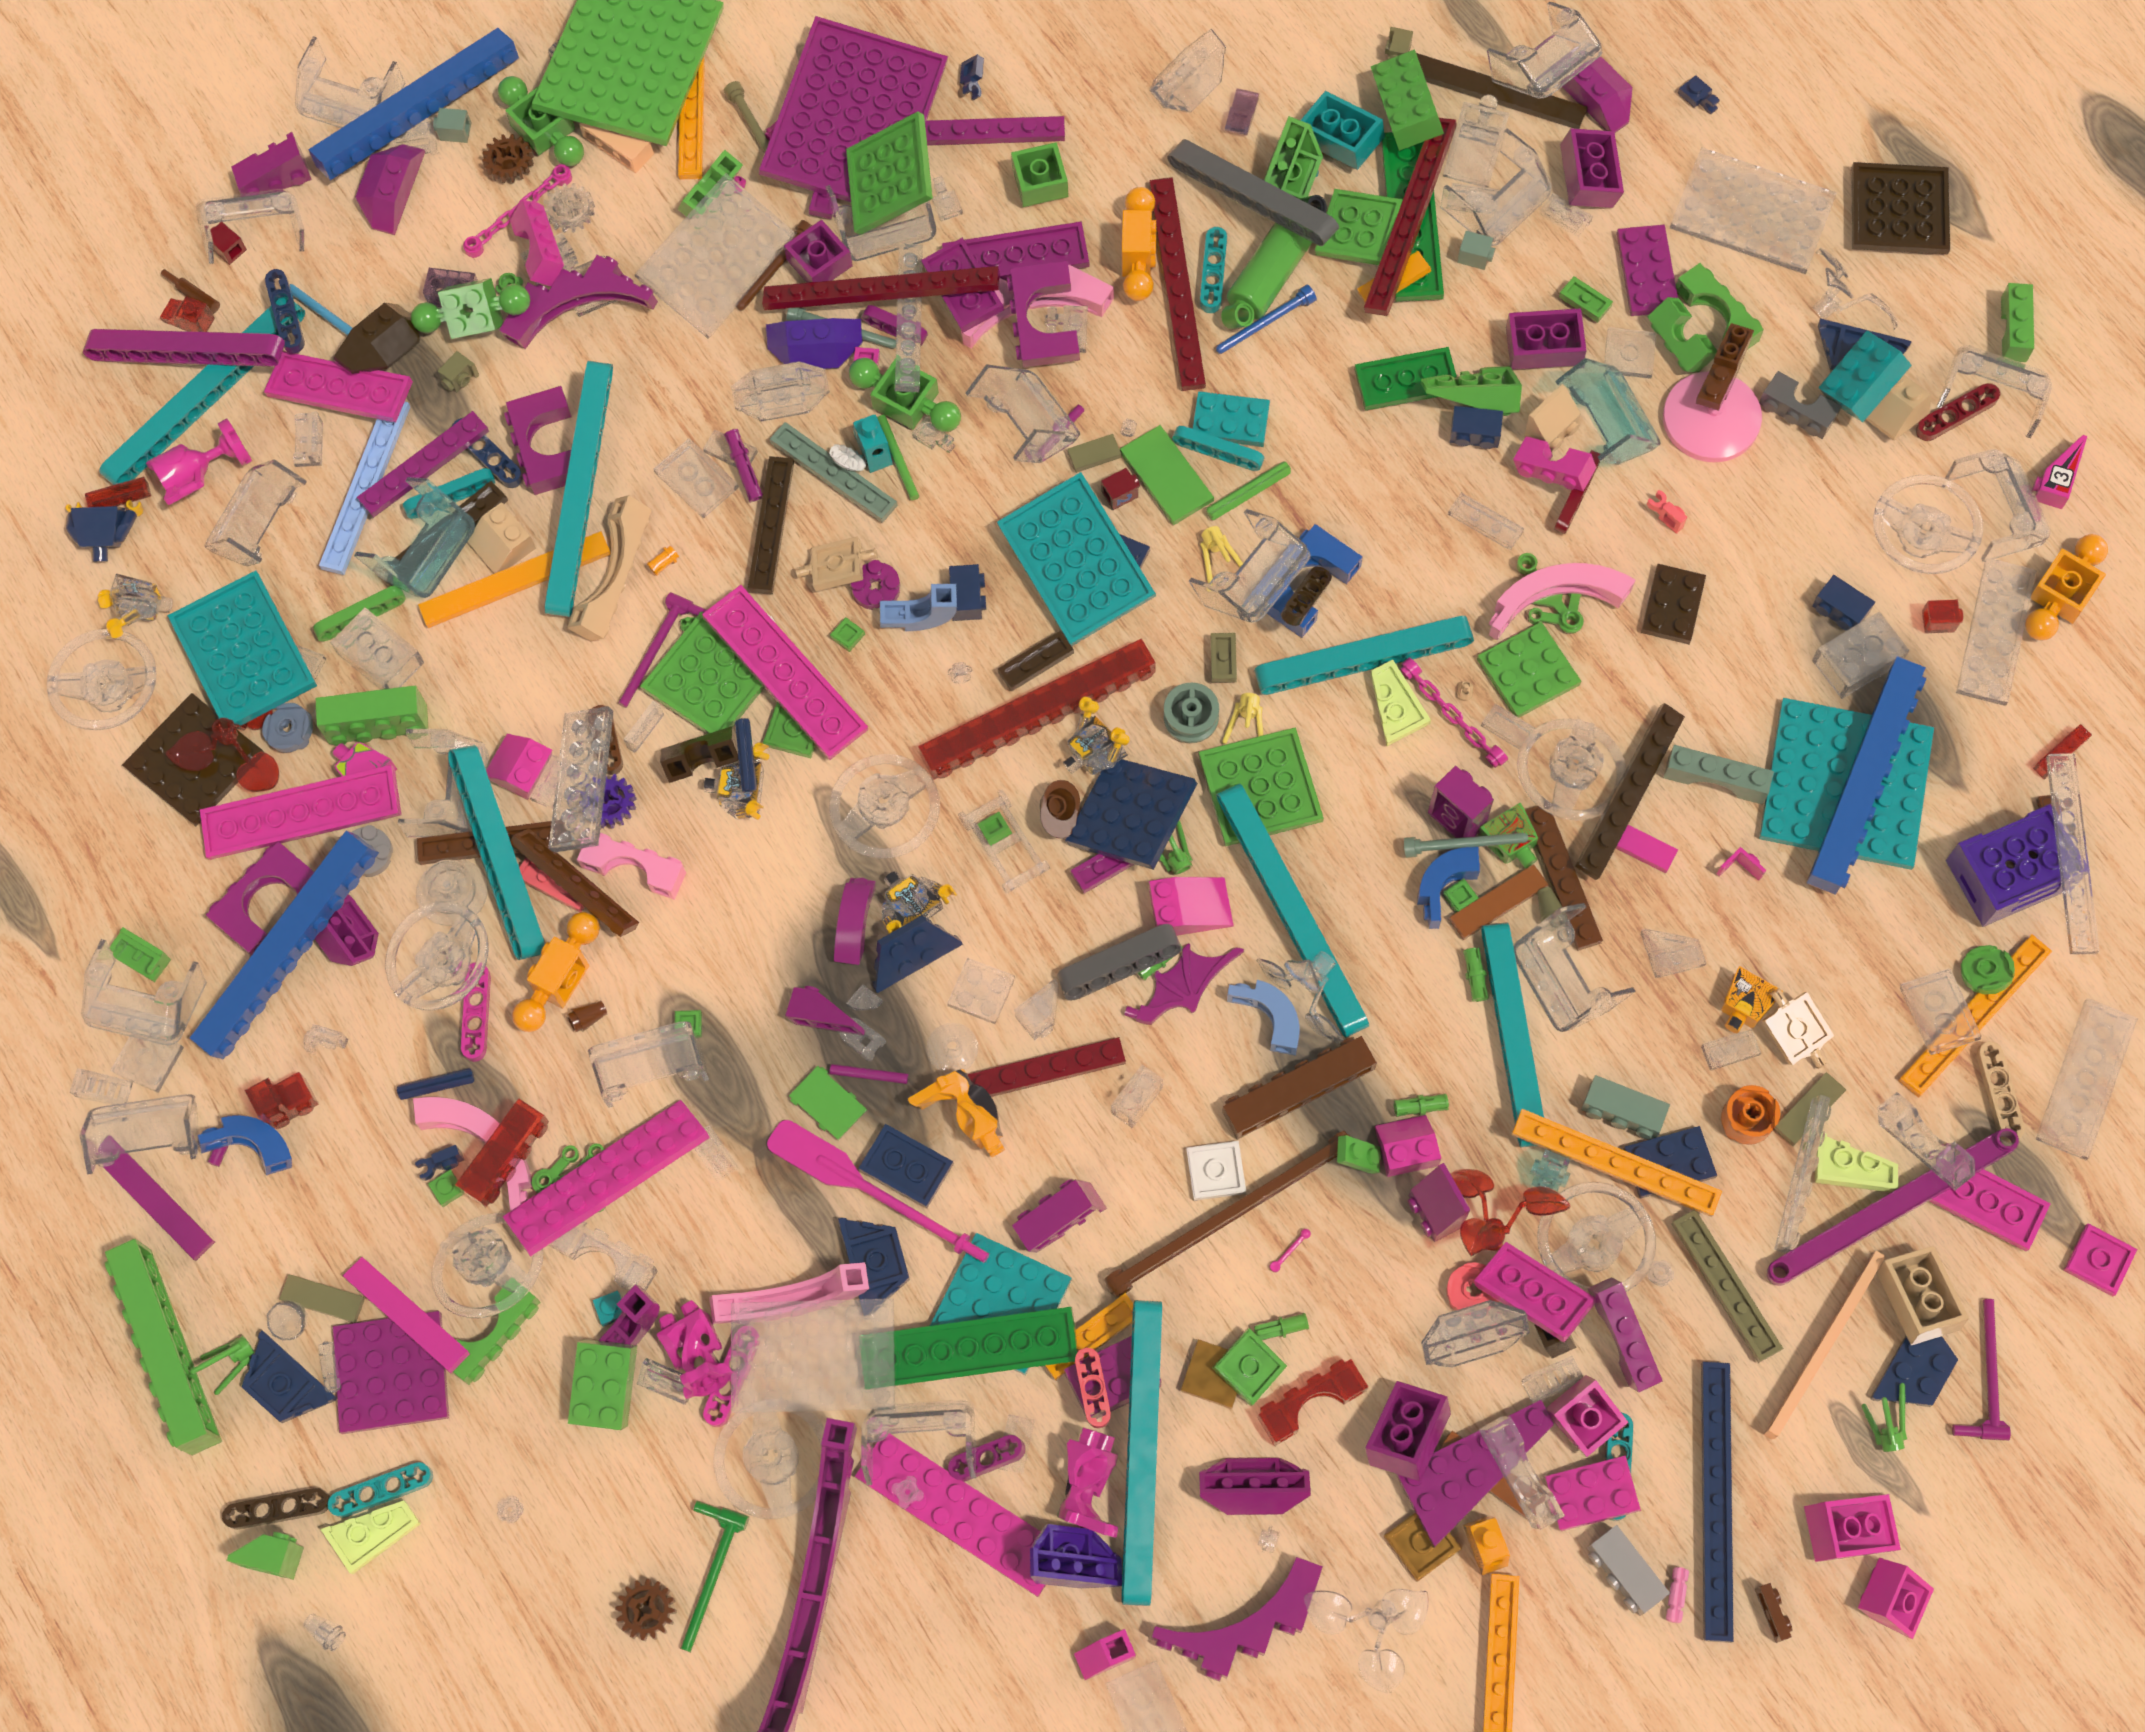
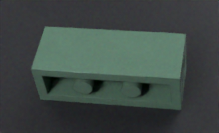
M1595 1075L1581 1110L1585 1111L1586 1115L1593 1119L1600 1120L1603 1118L1610 1121L1611 1125L1623 1130L1628 1128L1636 1131L1639 1137L1651 1139L1657 1138L1670 1104Z

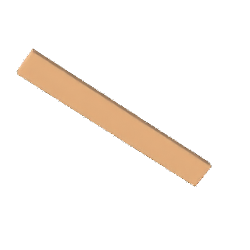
M1878 1251L1874 1252L1868 1259L1765 1431L1764 1435L1769 1439H1775L1781 1433L1885 1259L1884 1255Z

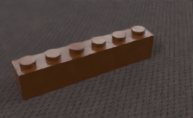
M1360 1036L1356 1039L1349 1037L1340 1043V1047L1334 1050L1328 1048L1317 1055V1059L1311 1062L1304 1060L1294 1066L1295 1070L1287 1074L1280 1072L1271 1078V1082L1262 1085V1083L1256 1084L1248 1090L1249 1093L1241 1097L1235 1095L1226 1100L1222 1113L1236 1139L1238 1140L1375 1070L1377 1062L1363 1037Z

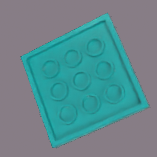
M976 1233L971 1243L989 1253V1257L983 1263L970 1254H965L930 1326L1059 1308L1072 1281V1277ZM1029 1368L1016 1369L1014 1371L1026 1376Z

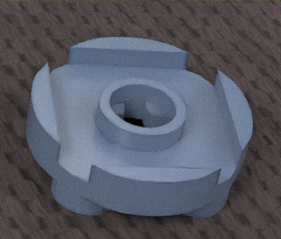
M284 703L276 707L277 711L272 715L268 714L264 720L262 731L265 740L271 747L283 753L307 747L313 731V720L309 712L296 703ZM291 723V730L288 732L284 731L283 729Z

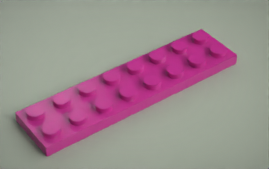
M739 585L702 614L703 619L829 760L868 731V726L742 585Z
M392 765L200 809L206 858L210 860L272 846L278 841L285 843L402 815L395 767Z
M679 1100L504 1215L503 1219L531 1257L710 1137L683 1101Z
M884 1431L855 1475V1478L1022 1588L1039 1597L1046 1585L1036 1584L1030 1577V1548L1041 1531L964 1481L953 1478L947 1470L887 1431Z

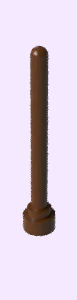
M801 220L795 227V236L792 239L812 225L805 220ZM785 249L778 254L736 305L738 310L742 311L750 304L787 260Z

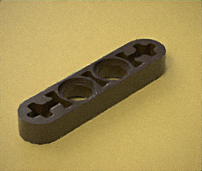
M1317 566L1311 569L1286 603L1281 613L1282 619L1287 624L1299 626L1327 589L1332 579L1331 573L1323 567Z
M313 1488L233 1503L224 1509L222 1520L226 1526L234 1530L320 1515L328 1510L330 1495L322 1489ZM316 1495L324 1499L323 1502L319 1503V1508L312 1504L304 1505L302 1497L304 1496V1500L307 1502L314 1501ZM289 1499H295L297 1502L296 1510L291 1514H286L283 1509L284 1503ZM262 1504H268L270 1507L269 1515L264 1519H259L256 1514L257 1508ZM235 1510H237V1512L242 1514L249 1513L252 1521H250L249 1517L244 1516L239 1517L238 1523H235V1521L230 1520V1516H233Z

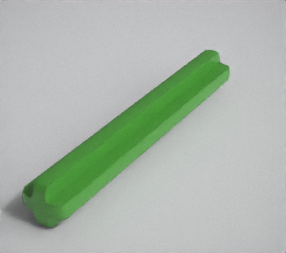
M1286 461L1279 463L1207 507L1206 512L1209 518L1216 520L1291 473L1288 463Z

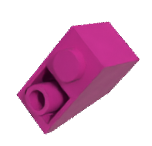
M1125 1629L1102 1638L1074 1653L1084 1680L1136 1658Z

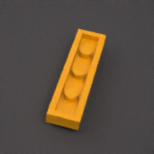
M1126 1293L1075 1330L1078 1352L1083 1348H1091L1096 1351L1132 1324L1133 1302ZM1075 1362L1045 1365V1367L1056 1381L1065 1374L1064 1369L1074 1365Z

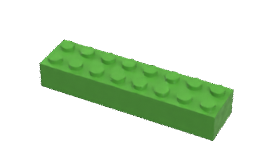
M133 1239L106 1251L105 1255L108 1261L105 1262V1267L109 1275L115 1279L116 1285L113 1286L117 1298L123 1301L125 1309L122 1310V1314L127 1324H131L134 1332L131 1334V1339L137 1349L140 1348L143 1356L140 1358V1364L144 1372L149 1373L152 1382H149V1388L152 1395L159 1400L160 1407L157 1409L162 1421L167 1422L169 1431L166 1434L172 1447H176L191 1456L221 1443L222 1439L198 1374L191 1375L189 1373L195 1366L152 1250L138 1240Z

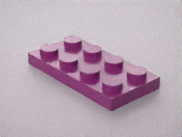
M1665 224L1617 229L1616 235L1630 315H1649L1667 297L1678 298Z
M963 237L921 260L927 272L980 268ZM995 291L941 295L962 333L1005 310Z

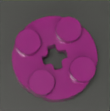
M871 560L869 563L864 564L862 567L863 580L851 583L854 599L860 606L869 610L880 608V601H896L900 594L898 573L893 567L886 563H881L879 560ZM880 582L881 589L875 588L871 590V583Z

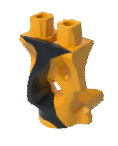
M964 1069L938 1077L936 1082L908 1098L911 1105L919 1107L921 1110L940 1100H957V1122L965 1135L980 1149L985 1147L991 1157L1005 1150L1000 1141L1003 1134L999 1125L996 1104L982 1086L970 1080Z

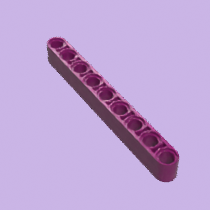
M92 329L87 337L83 354L94 361L277 366L285 341L277 335L261 333Z

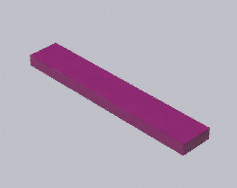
M109 1135L90 1153L193 1260L197 1261L215 1243L113 1137Z

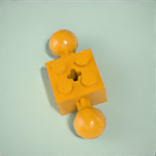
M1136 187L1128 192L1125 198L1127 210H1123L1122 277H1125L1123 282L1125 294L1132 300L1142 301L1151 295L1154 288L1151 268H1156V220H1152L1155 198L1149 189Z
M2088 534L2080 538L2075 546V555L2063 548L2061 549L2029 597L2044 607L2034 610L2026 619V631L2032 638L2040 641L2052 638L2059 627L2057 615L2072 624L2080 615L2106 575L2094 567L2103 562L2108 554V545L2101 536Z
M588 912L574 914L567 923V934L569 936L567 941L564 942L554 936L551 942H547L544 945L540 960L537 964L531 966L527 975V981L534 990V994L531 999L520 1001L513 1009L512 1019L518 1029L524 1032H534L541 1028L546 1019L544 1005L547 1001L562 1009L565 1007L589 968L587 960L579 949L582 945L592 943L599 935L600 925L594 915Z

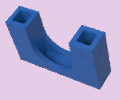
M1314 524L1310 530L1306 529L1302 533L1298 545L1295 548L1291 547L1287 551L1283 563L1280 566L1277 564L1271 570L1268 581L1260 583L1254 592L1255 606L1303 638L1317 621L1318 610L1313 607L1299 626L1289 625L1282 619L1281 613L1286 603L1294 594L1289 585L1290 577L1301 568L1318 566L1325 568L1334 577L1347 585L1361 568L1363 556Z

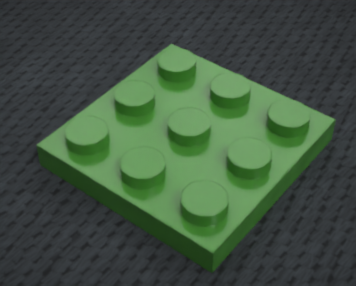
M1334 189L1327 214L1336 220L1339 229L1324 246L1316 245V255L1379 265L1403 199Z
M1542 621L1479 654L1477 657L1478 662L1516 719L1581 684L1580 678Z

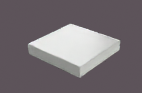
M1239 1141L1186 1148L1194 1201L1246 1194Z

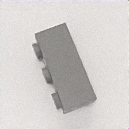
M1618 1525L1587 1547L1590 1551L1588 1556L1596 1567L1599 1568L1601 1566L1608 1574L1606 1580L1614 1590L1617 1591L1619 1589L1625 1596L1623 1601L1633 1614L1636 1612L1639 1616L1645 1614L1670 1594Z

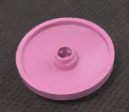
M1709 371L1692 374L1682 379L1673 387L1665 402L1663 424L1670 441L1684 454L1704 462H1724L1742 455L1756 440L1762 422L1761 407L1754 392L1744 382L1736 378L1727 399L1724 400L1720 410L1717 411L1696 404L1697 396Z

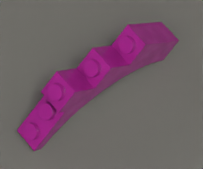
M596 255L584 276L575 270L569 272L562 268L550 290L541 284L535 286L528 282L525 286L530 295L528 309L520 315L508 314L499 331L505 339L526 349L536 334L550 321L564 312L583 304L620 300L637 303L654 310L658 301L653 295L654 291L643 284L638 286L633 283L634 281L624 275L618 267L619 263L609 256L603 258Z
M1296 1557L1287 1579L1275 1596L1260 1610L1241 1622L1222 1629L1199 1633L1176 1632L1155 1626L1152 1640L1156 1641L1155 1646L1161 1649L1171 1651L1173 1647L1182 1650V1656L1197 1661L1198 1657L1204 1658L1201 1670L1206 1671L1205 1677L1219 1682L1221 1677L1227 1679L1237 1647L1243 1648L1242 1654L1257 1659L1258 1655H1265L1274 1624L1280 1626L1279 1631L1292 1636L1295 1635V1632H1302L1323 1566Z

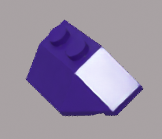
M829 318L766 324L767 349L791 371L840 368L855 352V347H860L863 343L861 319Z
M1046 1524L1030 1548V1577L1036 1584L1071 1588L1121 1587L1122 1558L1116 1552L1113 1553L1108 1544L1095 1531L1085 1528Z

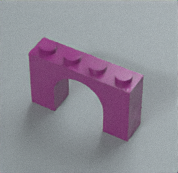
M1068 261L1011 268V276L1007 277L1008 290L1014 292V299L1010 300L1011 314H1016L1017 322L1013 323L1014 337H1019L1020 345L1015 346L1017 360H1022L1023 368L1079 361L1080 352L1077 330L1044 333L1035 329L1027 319V311L1032 302L1037 298L1047 294L1071 292Z
M562 386L506 402L508 411L504 412L508 426H513L514 432H511L510 435L514 447L519 446L520 452L516 453L520 467L525 466L527 472L522 474L526 487H531L534 495L564 487L566 485L571 450L554 455H544L531 448L532 438L540 428L572 417Z
M278 841L275 845L265 850L263 857L256 864H252L238 882L233 883L229 887L227 894L220 901L212 904L206 916L252 956L267 936V933L257 926L249 916V904L254 894L262 887L270 884H283L296 892V887L307 883L314 871Z

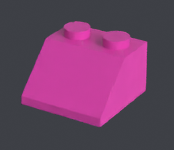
M507 733L486 769L488 778L491 782L528 800L552 759L553 750L531 738Z
M1426 1115L1375 1126L1387 1177L1439 1166L1442 1159L1435 1132Z
M1587 1375L1546 1407L1555 1424L1586 1457L1628 1423L1599 1383Z
M1879 1557L1876 1566L1872 1570L1866 1590L1861 1596L1858 1609L1872 1620L1913 1639L1934 1588L1908 1566Z

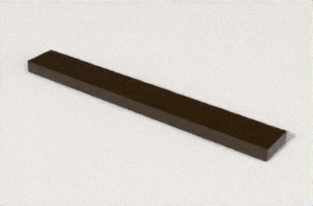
M1416 53L1426 82L1574 129H1580L1587 112V106Z

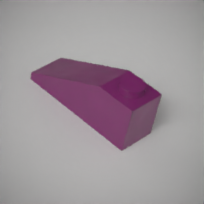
M812 986L793 988L785 1016L795 1025L858 1035L865 1034V1030L820 994L819 989Z

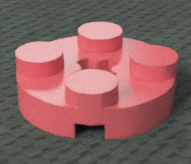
M1476 1262L1467 1263L1451 1274L1446 1292L1450 1306L1458 1313L1472 1318L1488 1315L1498 1304L1499 1301L1482 1290L1481 1294H1476L1475 1297L1470 1296V1292L1466 1290V1287H1471L1486 1265Z

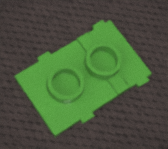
M817 1066L789 1095L790 1101L795 1106L799 1105L819 1123V1127L823 1131L827 1130L839 1141L867 1109L856 1100L857 1097L852 1092L848 1093L827 1074L828 1071Z

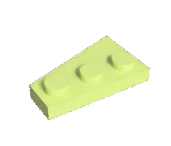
M1394 660L1371 670V679L1387 746L1431 723V719Z
M1818 1130L1816 1134L1815 1183L1893 1192L1898 1189V1164L1871 1152H1862L1850 1146V1143L1843 1140L1839 1142L1827 1137V1134Z
M401 1501L374 1510L372 1513L358 1518H351L343 1523L322 1528L321 1531L349 1573L353 1575L421 1523L408 1503Z

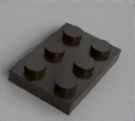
M1657 564L1641 633L1690 645L1706 575Z

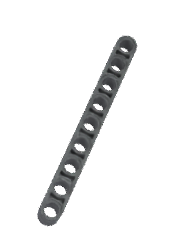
M1183 139L1167 156L1169 163L1178 171L1318 246H1324L1339 229L1336 220L1325 212L1189 140Z

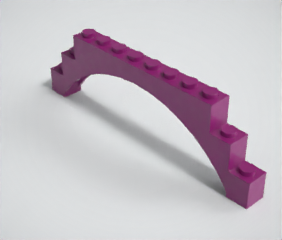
M827 1418L821 1442V1459L815 1507L799 1592L779 1671L763 1720L757 1732H795L798 1714H803L851 1491L848 1488L854 1464L851 1454L857 1432V1427L852 1422Z

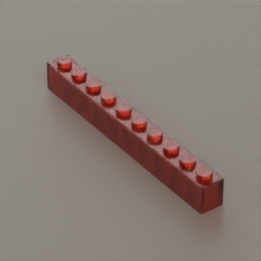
M1141 638L919 745L920 756L933 780L946 778L957 768L968 767L982 756H991L1005 745H1014L1021 737L1028 734L1034 735L1040 732L1042 727L1050 723L1057 724L1065 716L1073 712L1075 714L1082 712L1083 710L1079 707L1082 697H1088L1092 701L1100 703L1116 691L1123 692L1130 688L1131 684L1139 680H1148L1156 673V662Z

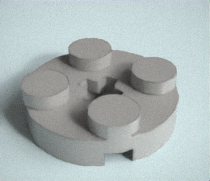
M372 825L352 831L351 833L358 835L379 852L373 866L366 870L363 875L373 877L385 871L391 862L390 858L393 853V845L388 836Z

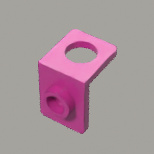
M1740 847L1720 866L1717 875L1720 877L1735 861L1741 864L1757 880L1763 877L1766 869L1760 865V861L1755 855L1748 854Z

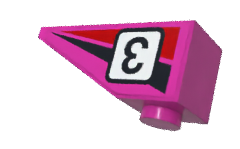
M2082 435L2046 468L2041 477H2036L2032 488L2033 491H2036L2033 501L2063 509L2070 497L2088 436Z

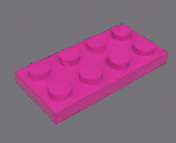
M1950 1154L1948 1160L1956 1155ZM1985 1169L1929 1201L2026 1252L2030 1249L2051 1203Z
M1507 1242L1504 1243L1474 1280L1476 1287L1562 1342L1568 1339L1596 1303L1595 1297Z

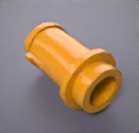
M671 546L663 547V551L648 562L647 565L657 576L672 562L676 563L679 555Z

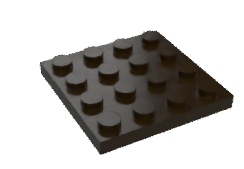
M1853 162L1851 167L1852 249L1949 254V167Z
M191 693L122 766L196 827L201 822L200 809L216 806L265 755V752L236 728L226 732L217 713Z

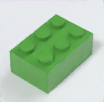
M588 1339L577 1342L568 1424L613 1430H623L628 1427L637 1345Z

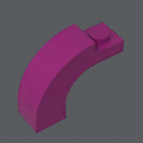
M850 878L849 883L846 882L838 914L834 962L860 964L864 953L866 921L870 903L875 892L876 881L865 878Z
M635 1284L616 1304L622 1310V1313L598 1341L637 1345L652 1327L659 1314L660 1306L641 1286Z

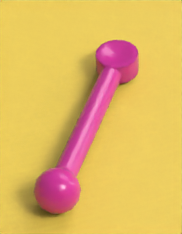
M1309 1229L1301 1230L1299 1238L1277 1261H1273L1270 1264L1272 1272H1278L1281 1268L1280 1265L1304 1239H1308L1311 1236Z

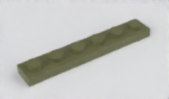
M1693 1210L1671 1223L1757 1362L1760 1363L1783 1350L1784 1348L1698 1212Z

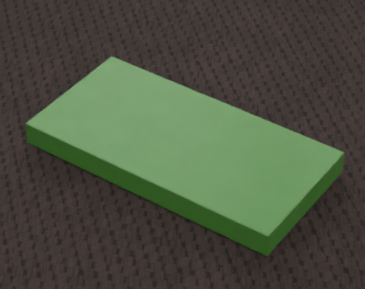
M1161 425L1120 448L1123 458L1173 526L1214 502V496Z

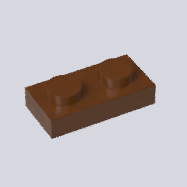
M1771 1583L1759 1586L1755 1589L1775 1642L1778 1643L1791 1638L1792 1625L1788 1616H1783L1779 1606L1782 1604L1778 1590L1772 1588Z

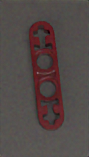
M1992 383L1983 384L1930 413L1919 421L1916 427L1917 437L1923 441L1934 440L1992 408L2000 397L1999 388ZM1984 393H1985L1986 395H1989V394L1992 395V398L1986 397V398L1982 399V401H1981V403H1980L1979 400L1983 397ZM1962 403H1971L1974 406V410H1964ZM1942 414H1951L1954 417V421H1944ZM1935 422L1937 423V425H1935V426L1933 427L1932 431H1930V430H1926V431H1925V430L1923 429L1924 426L1927 427V428H1929V427L1933 426Z
M1590 451L1596 469L1584 491L1571 490L1554 530L1563 534L1567 533L1602 459L1603 454Z

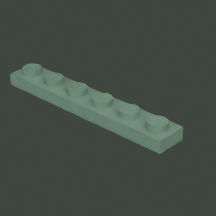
M784 422L770 438L772 445L790 458H793L797 463L881 523L898 506L896 500L855 471L847 470L838 465L826 450L788 423Z

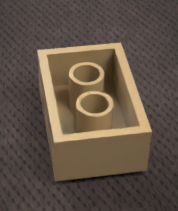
M1934 1245L1884 1260L1876 1272L1911 1345L1960 1331L1969 1320Z

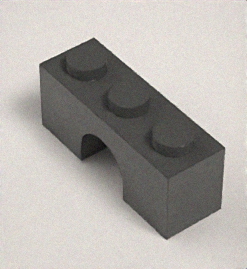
M1777 371L1763 392L1759 404L1767 411L1783 417L1788 423L1796 424L1803 428L1808 434L1823 439L1836 420L1842 406L1821 394L1813 404L1805 405L1798 402L1794 394L1799 382Z

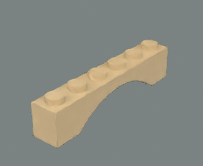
M630 495L616 498L608 517L611 534V557L607 573L594 594L575 606L567 627L590 642L604 639L610 630L611 618L618 608V599L625 589V580L628 572L634 565L635 553L641 546L642 534L650 521L649 515L652 509Z

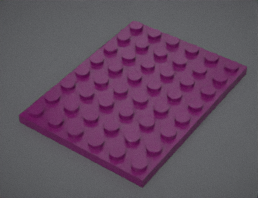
M815 16L759 168V175L851 202L846 149L916 112L924 115L926 123L948 61V56Z

